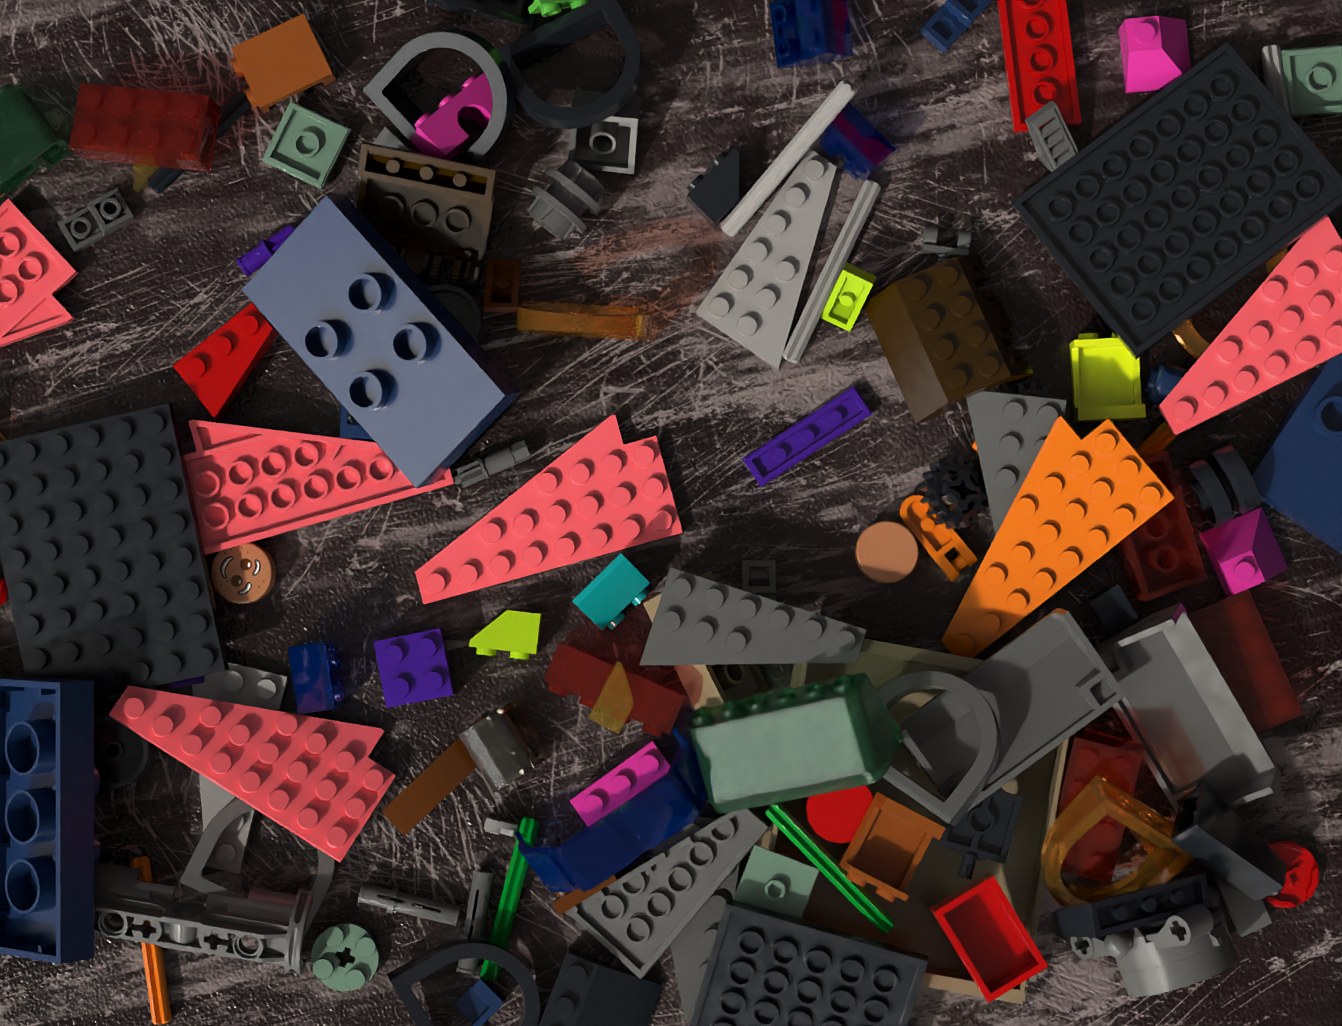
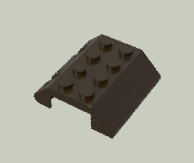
M362 142L357 176L361 177L357 209L421 280L426 279L430 261H432L430 282L438 283L441 277L443 261L445 260L454 262L453 270L450 273V285L458 287L463 268H466L462 288L477 291L486 258L496 198L497 169Z
M980 254L955 256L895 281L863 304L866 315L916 425L947 413L948 405L1008 381L1009 386H1012L1034 375L1029 361H1021L1026 358L1023 349L1005 350L1004 346L1013 343L1018 337L1015 330L1008 331L1013 326L1002 302L995 301L999 297L997 291L994 289L978 291V286L984 285L991 279L987 271L983 272L986 267Z

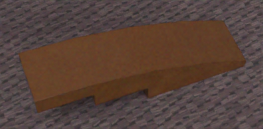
M481 716L381 812L404 836L407 835L493 753L505 739Z

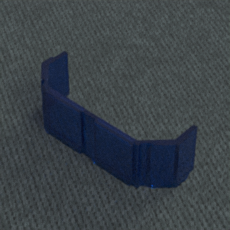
M675 727L671 729L680 747L667 775L559 847H531L519 830L515 832L519 841L517 846L521 854L550 892H573V889H581L585 892L588 889H593L632 863L637 856L648 849L656 847L692 823L701 814L699 812L700 808L708 800L715 780L684 734L680 735Z

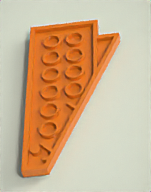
M1062 414L1056 419L941 640L953 655L969 658L977 656L1175 498L1174 494L1110 418H1107L1083 439Z

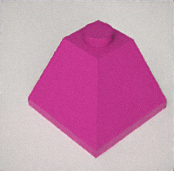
M1150 16L1125 19L1120 25L1119 37L1125 93L1163 90L1191 69L1186 20L1164 16Z
M1262 507L1234 518L1219 528L1213 527L1199 533L1226 595L1237 594L1289 569Z

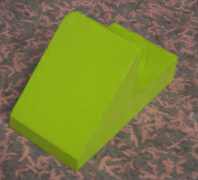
M846 262L820 318L850 332L877 276Z

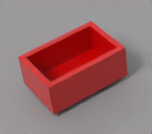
M987 872L930 907L988 1003L1048 967L991 873Z

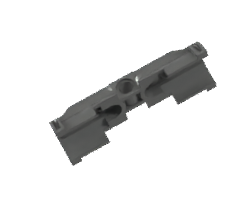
M98 862L94 867V934L154 944L163 948L193 953L202 952L284 966L286 973H292L295 970L296 974L303 975L306 971L307 959H302L301 956L303 936L313 903V891L299 889L297 895L251 888L247 899L209 892L205 907L175 902L174 886L138 881L142 869ZM107 914H119L124 920V925L119 927L111 925L107 920ZM145 920L151 921V926H147L144 923ZM212 932H218V937L214 936ZM232 934L236 935L234 940L230 938ZM246 935L253 936L258 941L259 947L248 949L242 944L241 938Z

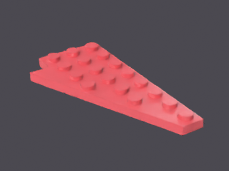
M7 199L0 205V347L72 322L75 317L55 295L79 274L10 199Z
M1329 217L1325 218L1298 240L1158 406L1174 437L1342 353V239H1340Z
M616 415L608 417L415 571L423 604L683 533L656 436L623 444Z
M200 420L188 421L197 451L184 455L205 555L454 484L450 468H448L434 484L416 488L376 442Z
M128 686L109 713V717L338 862L342 861L396 777L395 774L368 758L384 733V730L381 728L135 686Z

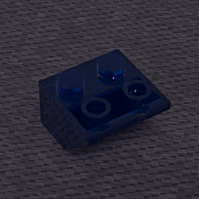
M777 0L770 3L777 68L784 69L827 64L853 56L847 0Z
M850 102L847 103L820 135L822 140L819 143L822 148L832 157L837 154L845 162L843 165L845 171L853 179L858 180L861 178L864 182L869 180L896 151Z
M320 641L288 647L298 714L342 707V700H346V688L344 680H338L336 667L341 666L339 647H333L332 641Z

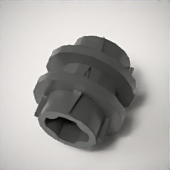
M570 160L559 171L549 167L546 175L553 183L546 191L536 185L532 188L531 193L536 199L527 210L536 222L560 240H566L574 230L582 234L585 232L587 226L580 218L586 210L595 215L602 211L597 202L606 191L604 186L579 164Z

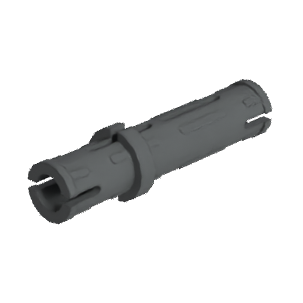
M473 870L464 932L460 933L459 940L480 939L486 941V937L483 935L494 877L493 872ZM480 958L459 960L456 971L466 974H478Z
M362 882L357 903L387 909L386 913L390 914L396 911L453 925L454 927L457 925L461 909L459 905L456 906L399 891L400 888L395 886L389 889ZM378 896H382V897L390 898V899H393V900H398V901L406 902V904H402V903H398V902H395V901L378 898ZM414 904V905H418V906H422V907H427V908L439 910V911H441V912L439 913V912H435V911H431V910H427V909H423V908H419V907H414V906H412V905Z

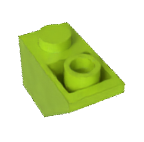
M507 610L471 638L469 647H476V654L496 656L497 650L510 651V658L530 660V654H538L542 614Z

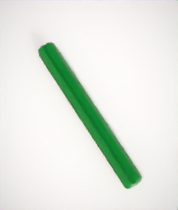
M775 801L768 807L765 813L769 819L881 934L888 933L896 922L862 886L846 878L848 872L839 866L840 863L779 801Z
M524 816L521 820L489 942L500 945L505 949L507 948L540 824L538 819ZM484 959L480 977L487 981L496 982L499 978L501 966Z

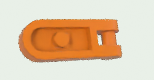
M912 495L906 498L901 503L899 509L902 523L913 533L916 540L940 567L945 576L951 582L955 581L960 576L959 572L967 565L969 567L973 566L978 562V559L953 529H946L945 523L935 524V514L927 516L926 511L930 506L928 503H921L920 501L924 496ZM954 548L959 555L949 562L944 554Z

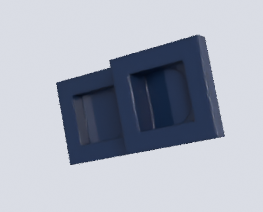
M947 0L919 32L944 54L993 0Z

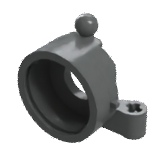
M1207 884L1210 908H1206L1201 904H1194L1166 920L1096 939L1089 937L1070 938L1074 952L1082 959L1104 956L1115 957L1127 993L1133 997L1156 995L1195 984L1221 973L1238 961V955L1221 908L1217 907L1220 902V892L1211 884Z

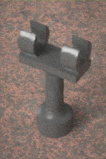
M926 225L924 228L921 254L938 256L937 264L955 256L969 255L971 231L959 230L955 248L936 245L937 226Z

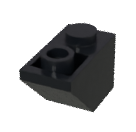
M735 148L729 154L723 151L711 163L714 169L705 178L700 174L687 187L690 191L687 194V201L714 229L739 203V152Z

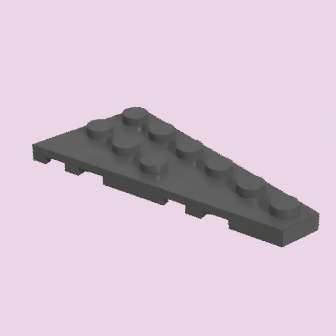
M984 390L967 398L995 535L1001 527L1056 419L1061 414L1065 418L1067 399Z
M670 567L639 665L857 663L867 630Z
M744 803L566 912L636 976L642 979L771 825L748 804Z
M644 809L653 858L716 821L718 818ZM739 864L670 945L685 1021L691 1020L727 898L733 900L735 897Z

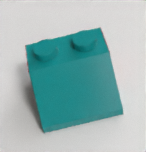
M620 553L572 602L601 631L607 626L613 630L626 617L622 611L631 602L636 607L648 596L650 592L646 587L650 582Z

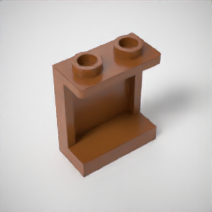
M304 13L231 48L235 58L231 59L230 62L238 78L244 76L250 87L244 90L253 108L259 106L264 114L270 111V106L320 82L325 86L336 81Z
M877 791L839 866L848 872L846 878L862 887H865L867 882L878 887L875 893L891 902H894L896 897L907 902L909 895L905 893V890L933 837L940 840L946 828Z

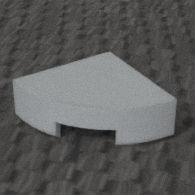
M488 816L484 825L485 832L498 835L501 833L510 837H516L520 828L519 823L493 816Z

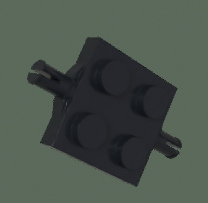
M1000 787L966 812L956 827L943 820L942 826L946 829L940 840H938L937 845L954 849L963 856L957 876L972 880L977 860L989 859L1003 864L1006 863L1023 796L1006 792Z

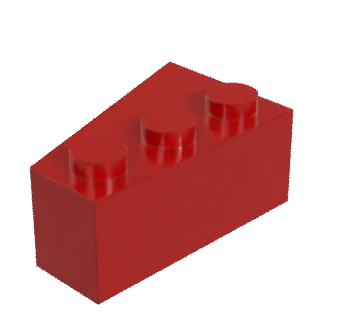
M250 303L176 362L173 367L215 419L222 421L237 394H240L254 368L258 366L279 332L253 303Z

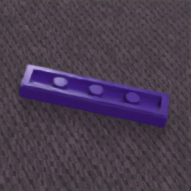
M853 386L742 460L761 488L873 413L856 387Z

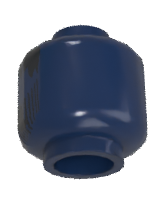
M1167 362L1161 363L1157 368L1152 367L1144 387V392L1148 393L1150 402L1160 405L1189 370Z

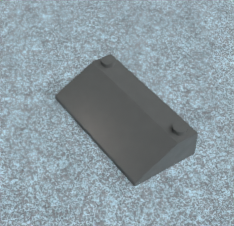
M1182 602L1149 615L1094 647L1126 694L1113 707L1176 814L1180 799L1206 783L1230 808L1274 792L1281 772Z
M1056 608L961 677V679L979 690L990 703L997 717L1001 736L1000 753L996 767L966 812L1126 696L1069 611ZM943 690L892 728L910 756L946 801L974 764L980 749V726L971 706L959 695Z

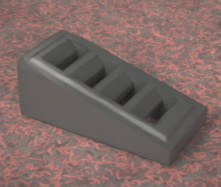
M1050 101L1025 119L1039 160L1051 173L1078 153L1076 144L1064 119L1053 101ZM1052 119V121H1050V122L1047 123L1045 126H1043L1042 128L1039 129V127H1041V126L1044 125L1046 122H1048L1049 120Z

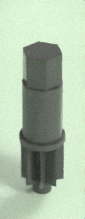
M522 440L485 457H478L477 460L456 468L458 474L453 475L452 478L455 485L462 483L465 488L531 458L525 441Z

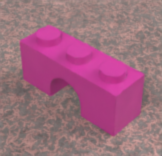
M485 73L479 77L476 74L472 75L462 85V91L456 96L450 93L439 103V109L432 115L427 112L417 120L414 125L416 131L411 141L423 154L452 160L462 152L469 135L460 127L458 123L460 119H471L477 122L484 130L486 129L492 112V92Z
M651 740L610 772L572 797L570 802L590 829L672 769V765L654 740Z

